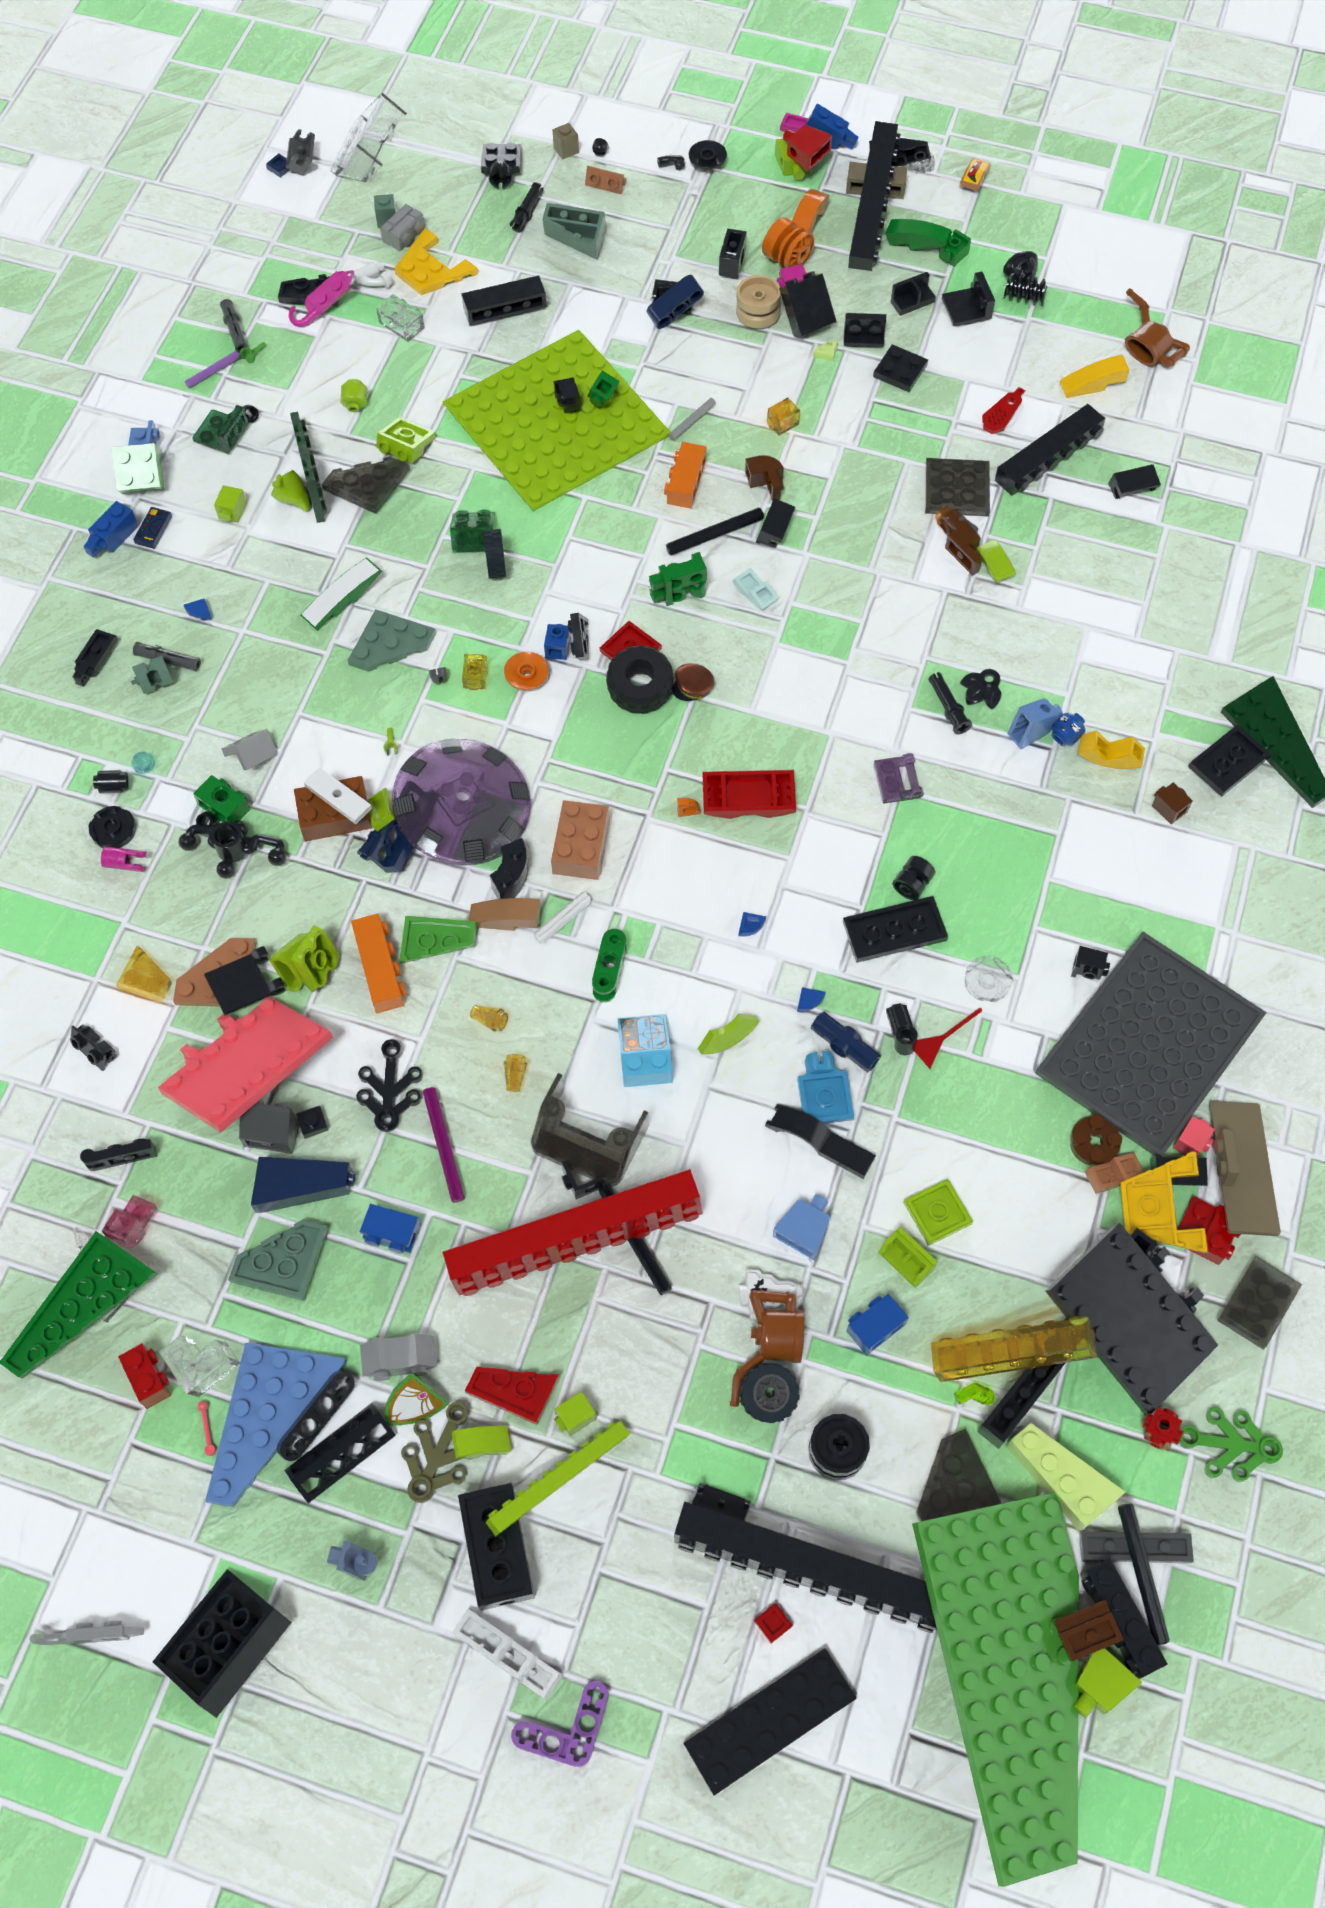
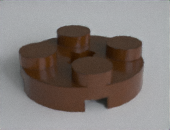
M1097 1114L1080 1120L1074 1126L1070 1136L1072 1153L1079 1161L1087 1165H1099L1110 1162L1119 1153L1122 1143V1136L1118 1129ZM1091 1136L1100 1138L1102 1145H1092L1090 1143L1092 1140Z

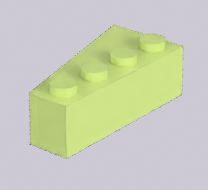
M1032 1423L1012 1438L1006 1446L1046 1494L1055 1492L1059 1498L1063 1514L1079 1532L1125 1493L1124 1490Z

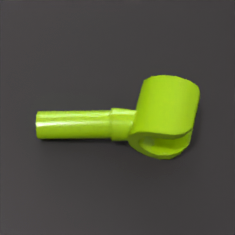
M387 728V742L383 745L385 755H388L387 750L389 748H394L395 755L398 753L397 745L393 740L392 728Z

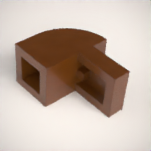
M767 455L746 458L745 474L750 488L767 485L771 500L773 501L774 498L780 500L781 491L784 490V467L781 462Z

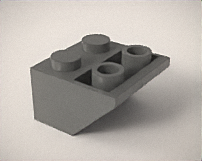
M258 1101L240 1116L239 1139L244 1147L293 1154L299 1124L291 1108L287 1105L277 1103L272 1106Z

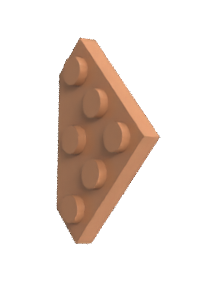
M228 939L176 979L174 1004L220 1007L204 974L252 953L256 946L255 939Z

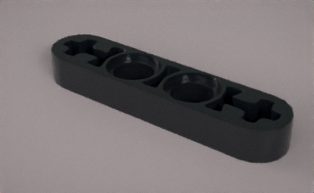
M336 1371L328 1378L279 1440L277 1452L281 1458L287 1461H295L302 1456L352 1392L355 1381L350 1373ZM346 1377V1388L340 1387L335 1392V1394L339 1395L338 1399H336L334 1395L327 1392L328 1389L335 1391V1389L339 1385L338 1382H336V1380L338 1378L344 1379ZM323 1397H328L331 1400V1407L326 1412H321L318 1409V1402ZM305 1419H312L314 1422L313 1431L304 1434L301 1431L302 1422ZM294 1432L305 1439L303 1443L297 1440L293 1446L296 1449L293 1454L290 1452L285 1454L287 1451L285 1448L286 1443L293 1444L297 1439L292 1436Z

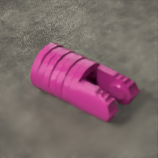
M105 846L101 852V866L144 872L145 866L129 864L130 856L143 858L146 857L147 852Z

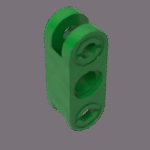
M609 929L604 933L592 977L593 996L602 1003L610 1002L615 998L624 964L626 936L619 929ZM608 963L614 964L611 968H607L604 965Z

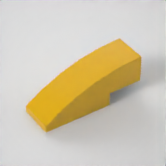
M1123 354L1094 362L1069 374L1060 380V385L1066 398L1105 391L1106 386L1109 384L1125 382L1130 369Z

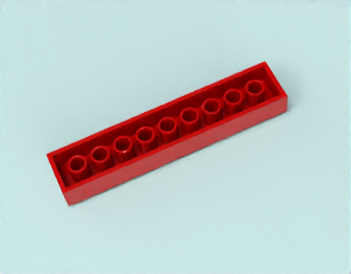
M691 1169L443 1251L442 1253L450 1281L458 1295L470 1296L476 1294L478 1289L487 1286L494 1288L500 1286L505 1280L511 1278L515 1280L526 1277L529 1272L535 1270L545 1271L550 1269L553 1264L559 1262L569 1263L574 1261L577 1256L586 1253L588 1255L596 1254L603 1247L609 1245L613 1247L624 1244L627 1239L633 1237L643 1238L648 1236L651 1231L657 1229L667 1230L672 1228L675 1223L681 1221H694L699 1218V1215L703 1214L701 1198Z

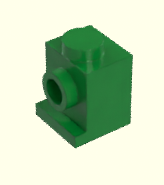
M955 229L947 246L940 247L939 258L955 267L969 254L971 238Z
M602 370L587 397L590 398V402L594 406L600 407L602 405L606 407L620 381Z

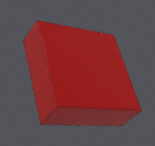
M776 1603L754 1620L770 1644L793 1627Z

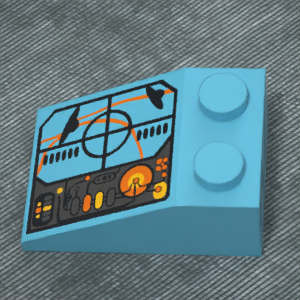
M666 1014L617 1018L624 1087L673 1083Z

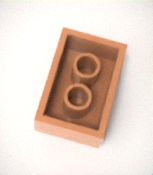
M563 800L551 858L552 874L599 880L610 820L609 806Z

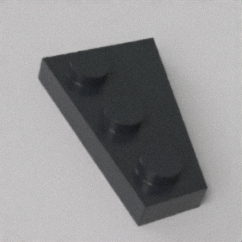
M326 274L318 275L319 278L308 280L300 278L281 282L278 293L279 303L305 304L307 296L330 276L326 277ZM340 299L336 301L332 306H339Z

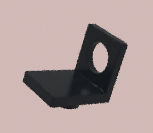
M567 1161L561 1162L564 1176H561L566 1190H572L576 1200L598 1191L603 1186L602 1177L578 1186Z

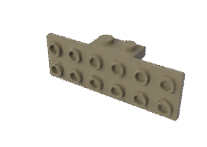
M1211 1101L1209 1108L1212 1128L1215 1129L1213 1132L1214 1152L1217 1156V1173L1220 1176L1228 1233L1279 1236L1281 1230L1260 1105L1258 1103Z

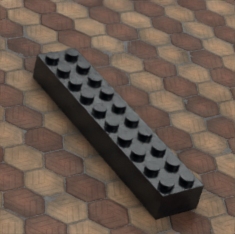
M684 1501L674 1533V1543L679 1544L678 1549L688 1553H693L694 1550L705 1553V1558L715 1562H720V1559L730 1561L731 1567L746 1571L747 1567L757 1570V1575L772 1580L773 1576L784 1579L783 1584L793 1588H799L800 1585L810 1588V1593L820 1597H826V1594L837 1597L836 1601L843 1605L852 1606L853 1603L864 1606L863 1610L870 1614L879 1615L880 1612L891 1615L890 1620L897 1623L906 1624L907 1621L918 1624L917 1629L924 1632L933 1633L934 1630H937L926 1581Z

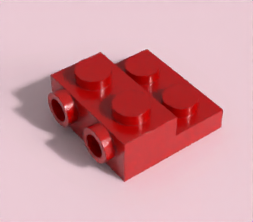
M1193 1196L1177 1230L1205 1228L1208 1253L1187 1250L1220 1265L1224 1259L1229 1260L1235 1250V1246L1231 1243L1234 1237L1239 1238L1241 1234L1228 1233L1224 1206L1219 1204L1218 1207H1215Z

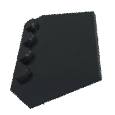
M227 1569L152 1663L197 1705L217 1718L292 1622Z

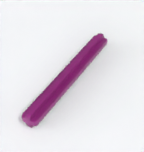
M434 1087L426 1088L423 1090V1095L450 1198L453 1203L463 1201L465 1197L437 1092Z

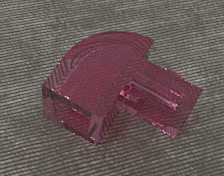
M132 1195L123 1212L117 1209L113 1211L102 1232L106 1238L133 1248L146 1235L144 1229L157 1207L152 1202Z

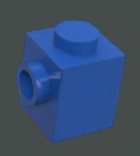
M547 625L544 642L545 658L567 660L571 639L567 625Z

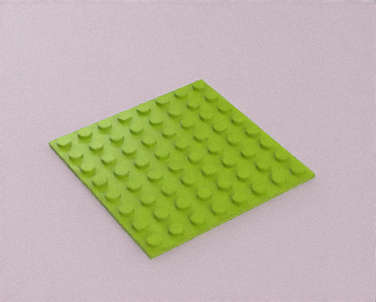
M579 329L442 401L447 410L533 512L668 438L671 432ZM603 370L620 382L606 407L602 405L597 407L590 402V398L587 396ZM574 377L580 396V410L564 413L562 405L558 406L557 399H555L553 381Z

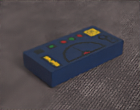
M151 507L133 539L135 544L155 549L172 518L171 512Z

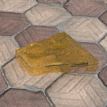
M136 946L116 986L120 990L162 1003L172 982L140 947Z

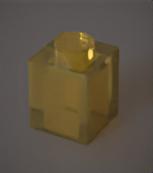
M788 397L768 408L767 425L779 436L799 425L800 410Z

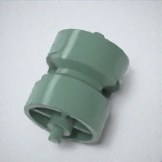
M162 656L151 659L148 665L143 662L132 667L136 677H134L131 683L132 685L136 683L137 686L140 685L143 694L155 690L157 685L163 687L173 683L169 673L175 668L173 665H166Z

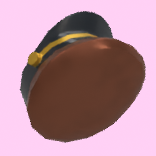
M693 663L681 665L675 671L676 681L673 684L672 692L676 698L682 701L701 700L713 688L714 676L710 670L702 665Z

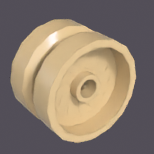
M765 275L749 276L740 282L736 292V314L741 323L745 326L759 329L776 323L780 317L781 304L778 282Z

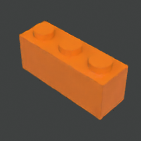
M682 441L680 450L676 449L674 462L676 463L675 466L671 465L669 478L671 479L670 482H666L664 487V495H667V504L692 509L706 463L707 446Z

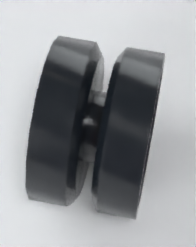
M832 1414L823 1418L814 1427L808 1445L809 1459L814 1469L823 1477L831 1480H846L855 1476L862 1469L870 1450L869 1436L865 1427L856 1418L846 1414ZM836 1445H841L842 1451L836 1450Z

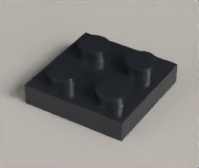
M892 344L874 370L873 377L910 393L927 367L929 359Z

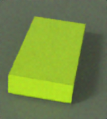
M385 787L368 799V803L372 807L370 810L372 827L379 831L395 819L391 792Z

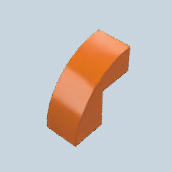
M815 189L808 190L800 201L792 221L798 227L812 233L817 215H824L830 195Z

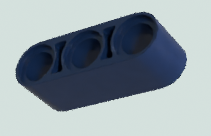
M687 275L651 303L646 313L657 329L665 328L700 300L704 295V291L693 275Z

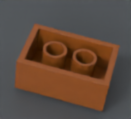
M362 776L338 780L368 802ZM306 787L294 789L300 830L305 842L373 828L370 811L357 824H354Z

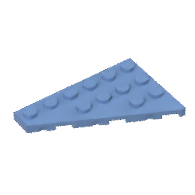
M245 1343L205 1500L207 1503L234 1507L238 1503L244 1491L253 1484L255 1477L277 1453V1444L328 1378L334 1372L340 1371L342 1367H345V1358Z

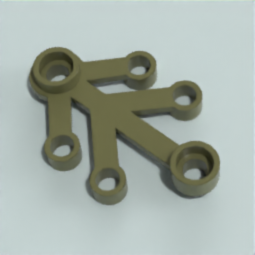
M455 1402L448 1406L446 1410L448 1422L435 1449L429 1435L430 1426L428 1422L419 1420L414 1424V1432L420 1439L427 1461L423 1473H421L417 1462L418 1450L416 1447L409 1444L402 1448L401 1455L407 1462L412 1477L407 1491L409 1497L414 1502H427L432 1498L436 1489L451 1483L459 1485L466 1479L464 1469L458 1466L452 1468L450 1473L433 1478L438 1468L461 1460L456 1459L455 1450L445 1452L452 1440V1432L468 1419V1411L462 1403ZM456 1411H460L463 1414L458 1420L453 1418V1414ZM420 1425L427 1426L424 1433L417 1432V1428ZM408 1449H413L415 1452L411 1458L405 1457V1452ZM456 1471L462 1472V1477L459 1480L453 1479V1474ZM420 1485L426 1486V1491L423 1494L417 1493V1488Z

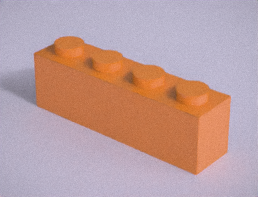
M379 913L351 920L376 1014L404 1006L402 997L406 996L403 982L398 983L396 976L401 974L398 963H392L391 956L395 955L392 942L386 941L385 935L389 934L386 921L381 922Z

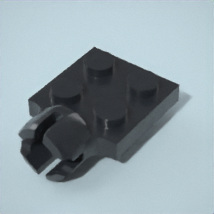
M483 144L481 173L488 174L489 182L495 188L499 189V183H502L503 189L510 184L513 174L520 173L521 144Z

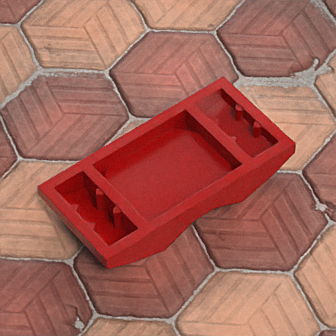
M794 770L702 772L703 808L705 815L727 819L744 815L772 818L796 812Z

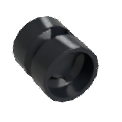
M911 856L903 866V870L893 880L892 885L901 896L909 900H917L925 890V886L934 877L935 869L924 858Z

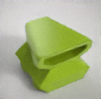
M313 925L309 933H299L273 954L270 962L289 991H299L303 984H305L313 993L317 988H321L326 984L328 971L336 969L339 953L325 930Z

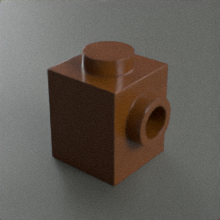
M1173 782L1169 786H1162L1156 791L1152 807L1172 825L1188 812L1193 800L1184 789L1178 787Z

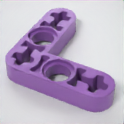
M599 1681L589 1682L585 1686L570 1735L533 1723L520 1722L512 1730V1742L519 1749L574 1767L585 1766L591 1759L607 1705L608 1691L606 1686ZM595 1687H599L600 1693L604 1695L603 1699H597L595 1709H600L599 1715L591 1710H582L584 1704L590 1707L592 1698L588 1695L589 1690L594 1691ZM586 1715L592 1716L595 1719V1727L588 1733L581 1731L579 1728L580 1719ZM528 1727V1733L537 1737V1731H542L543 1734L539 1739L538 1750L533 1749L535 1745L533 1741L526 1740L524 1744H520L517 1732H523L524 1728ZM576 1733L583 1738H592L590 1744L586 1741L584 1742L583 1751L587 1755L585 1758H580L579 1762H575L574 1755L571 1754L572 1748L577 1749L580 1741L579 1739H574ZM548 1736H555L559 1739V1748L554 1753H548L544 1750L543 1742Z

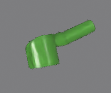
M262 342L252 350L248 347L241 349L240 355L242 359H246L248 363H253L255 361L254 355L265 348L266 344Z

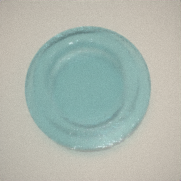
M138 752L133 756L131 765L135 772L145 774L154 768L155 760L147 752Z

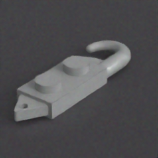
M106 1621L102 1627H93V1623H78L75 1629H67V1632L32 1634L29 1639L31 1643L38 1645L130 1640V1637L144 1635V1627H126L121 1625V1621Z

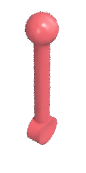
M201 1401L198 1404V1410L202 1414L207 1444L205 1453L208 1456H213L216 1453V1448L212 1445L206 1411L208 1403Z

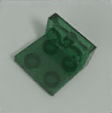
M236 405L229 414L212 409L193 435V442L229 454L249 425L244 407Z
M482 509L470 513L467 510H459L453 513L450 525L452 553L485 552L483 530L494 529L495 512Z

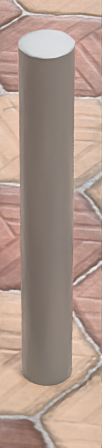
M709 398L670 432L669 438L673 441L710 410L716 404V401L713 398Z

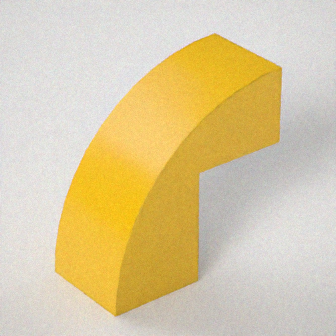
M1097 730L1081 736L1078 754L1086 760L1115 769L1142 767L1145 748L1133 736L1108 742Z

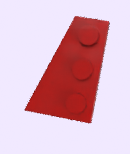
M476 1367L465 1389V1393L537 1425L560 1376L559 1374L546 1375L528 1371L515 1372L508 1371L507 1369Z

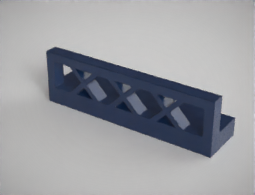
M413 781L407 783L401 796L408 795L413 791L418 796L415 802L416 811L407 813L405 822L400 823V817L396 816L394 809L395 819L382 828L367 856L386 873L401 872L440 799V796L435 791L424 792ZM391 828H395L396 831L394 842H390L389 831ZM385 846L386 857L383 861L377 856V853L381 847Z

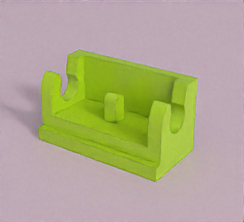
M901 1227L882 1244L883 1247L878 1251L915 1289L935 1270L938 1263Z

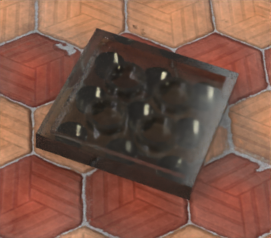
M926 458L925 514L945 515L948 511L955 509L964 516L989 517V461Z

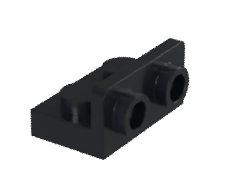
M846 313L843 344L845 346L884 347L887 314Z

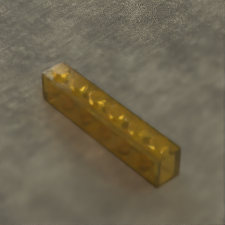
M1074 1316L1069 1320L1058 1322L1049 1320L1034 1326L1020 1325L1016 1329L1010 1330L995 1329L985 1334L970 1333L961 1338H942L937 1342H931L933 1372L940 1382L1098 1358L1094 1327L1089 1317Z

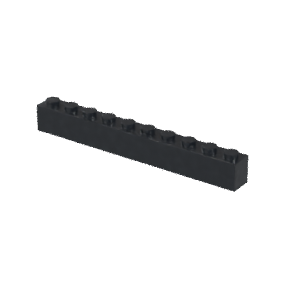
M1138 1228L1131 1234V1237L1144 1253L1147 1250H1150L1152 1253L1158 1243ZM1067 1318L1061 1323L977 1431L996 1448L999 1449L1083 1342L1084 1339Z

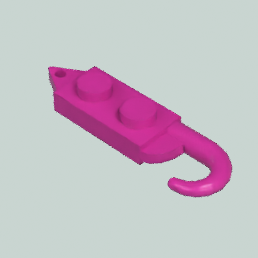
M354 271L334 272L307 296L305 306L309 313L301 320L295 319L293 313L296 307L293 305L288 313L290 322L294 326L305 327L320 314L322 315L351 289L350 284Z

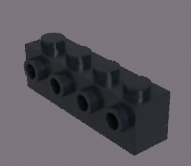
M539 275L461 293L463 309L469 325L547 307L546 292Z
M1111 1558L1081 1573L1082 1586L1086 1593L1091 1595L1095 1604L1106 1600L1108 1603L1107 1606L1110 1612H1112L1124 1639L1114 1645L1120 1649L1126 1668L1138 1679H1141L1168 1665Z

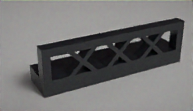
M371 1403L284 1471L309 1504L395 1437L396 1434L378 1409ZM381 1423L386 1433L378 1439H370L371 1430ZM354 1443L363 1444L362 1450L358 1455L348 1456L350 1446ZM332 1460L341 1461L340 1468L335 1473H326L328 1463ZM310 1477L319 1478L317 1487L309 1493L301 1485Z

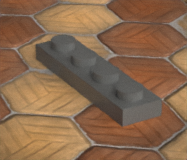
M1081 1531L1079 1533L1081 1561L1103 1562L1111 1558L1112 1562H1132L1124 1532ZM1141 1532L1149 1563L1194 1562L1191 1533Z

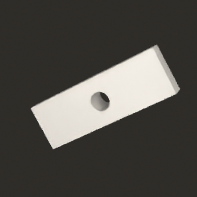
M320 767L303 782L307 789L354 824H357L372 809L371 804Z

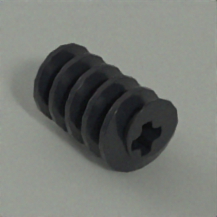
M1011 273L1007 279L1004 297L1009 293V299L1012 300L1016 294L1017 301H1020L1024 296L1027 303L1032 297L1033 304H1036L1038 299H1040L1041 305H1043L1048 286L1046 285V279H1042L1040 284H1038V277H1035L1030 282V276H1026L1025 280L1022 281V274H1019L1014 279V273Z

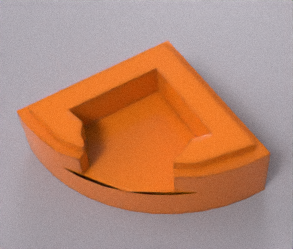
M677 798L678 817L701 814L700 805L696 800Z

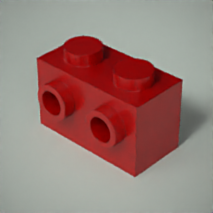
M141 1343L118 1356L138 1401L146 1409L171 1396L167 1388L170 1385L164 1371L159 1372L156 1365L159 1360L152 1348L148 1350Z

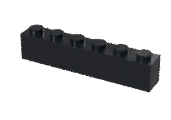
M1086 404L998 466L995 482L1011 496L1019 491L1022 492L1031 482L1039 480L1045 472L1053 470L1059 462L1070 458L1076 450L1084 448L1093 438H1098L1104 431L1103 426L1106 418L1092 406Z

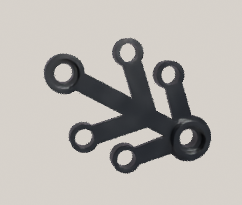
M394 1039L386 1040L381 1046L383 1057L386 1059L384 1084L374 1075L370 1067L364 1066L358 1071L360 1080L363 1083H368L383 1098V1107H381L372 1099L369 1090L361 1089L356 1094L358 1103L366 1106L375 1115L374 1123L377 1129L382 1132L393 1131L399 1124V1116L410 1106H417L421 1102L419 1091L412 1089L406 1093V1098L393 1107L394 1098L409 1085L419 1083L423 1078L421 1069L414 1066L395 1084L396 1060L401 1056L402 1049L400 1043ZM392 1049L396 1050V1053H395V1054H393V1055H389V1054H388V1052H389L390 1050H392ZM364 1072H370L368 1077H362ZM414 1072H418L419 1076L416 1078H412L411 1074ZM362 1095H368L366 1100H360ZM412 1095L418 1096L414 1101L409 1100ZM391 1118V1122L388 1124H384L383 1120Z

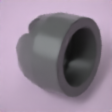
M446 667L429 670L432 682L439 684V679H441L442 683L446 682L448 678Z

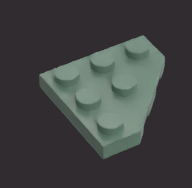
M375 609L348 658V664L370 672L384 663L389 662V664L406 659V655L417 651L418 653L425 652L436 635V629Z
M306 1220L295 1223L294 1227L283 1233H277L260 1242L261 1245L248 1252L246 1250L238 1254L228 1280L231 1283L304 1301L328 1227Z

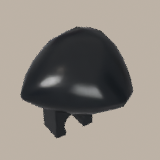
M1033 251L1015 253L1004 265L1003 273L1007 277L1014 273V279L1019 274H1022V281L1025 280L1026 276H1030V282H1032L1038 267L1037 254Z

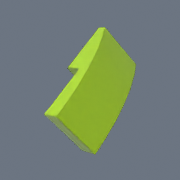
M996 539L976 547L982 561L986 564L987 572L995 582L1005 580L1016 574L1011 561Z
M507 1425L473 1427L452 1432L456 1459L479 1458L483 1455H506L512 1452Z

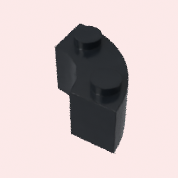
M522 838L501 847L502 863L495 872L489 875L491 887L497 899L515 898L523 889L522 886L528 876L526 847Z

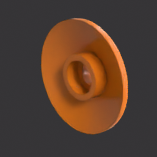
M534 652L517 653L508 659L504 667V675L507 682L512 687L520 690H532L541 686L546 681L549 673L546 660Z

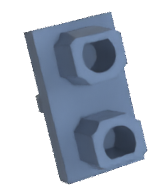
M344 1541L342 1547L331 1546L327 1563L336 1565V1570L358 1580L365 1581L366 1576L375 1571L378 1560L373 1552L351 1542Z

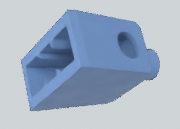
M1045 698L1019 707L1007 734L1021 750L1049 734L1052 730V725L1063 714L1062 709L1057 704L1052 706Z
M815 1194L810 1204L801 1199L797 1200L775 1225L772 1237L815 1261L830 1221V1216L823 1212L828 1201L818 1194Z

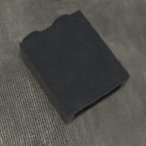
M814 271L803 274V279L798 281L797 278L785 282L786 286L779 288L793 336H803L837 322L823 273L815 274Z

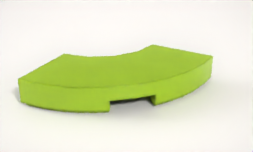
M739 1013L724 1027L709 1030L697 1049L701 1054H714L724 1051L748 1036L760 1020L754 1015Z

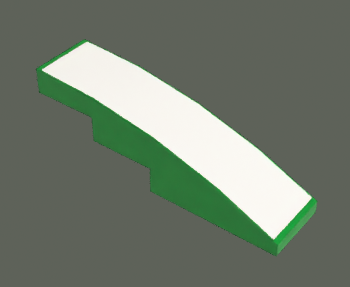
M366 557L328 586L300 616L318 631L331 615L337 617L350 601L354 604L381 574L382 570Z

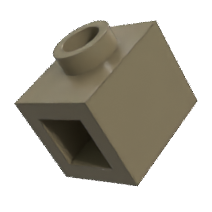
M570 123L552 129L553 148L562 160L579 153L578 133Z

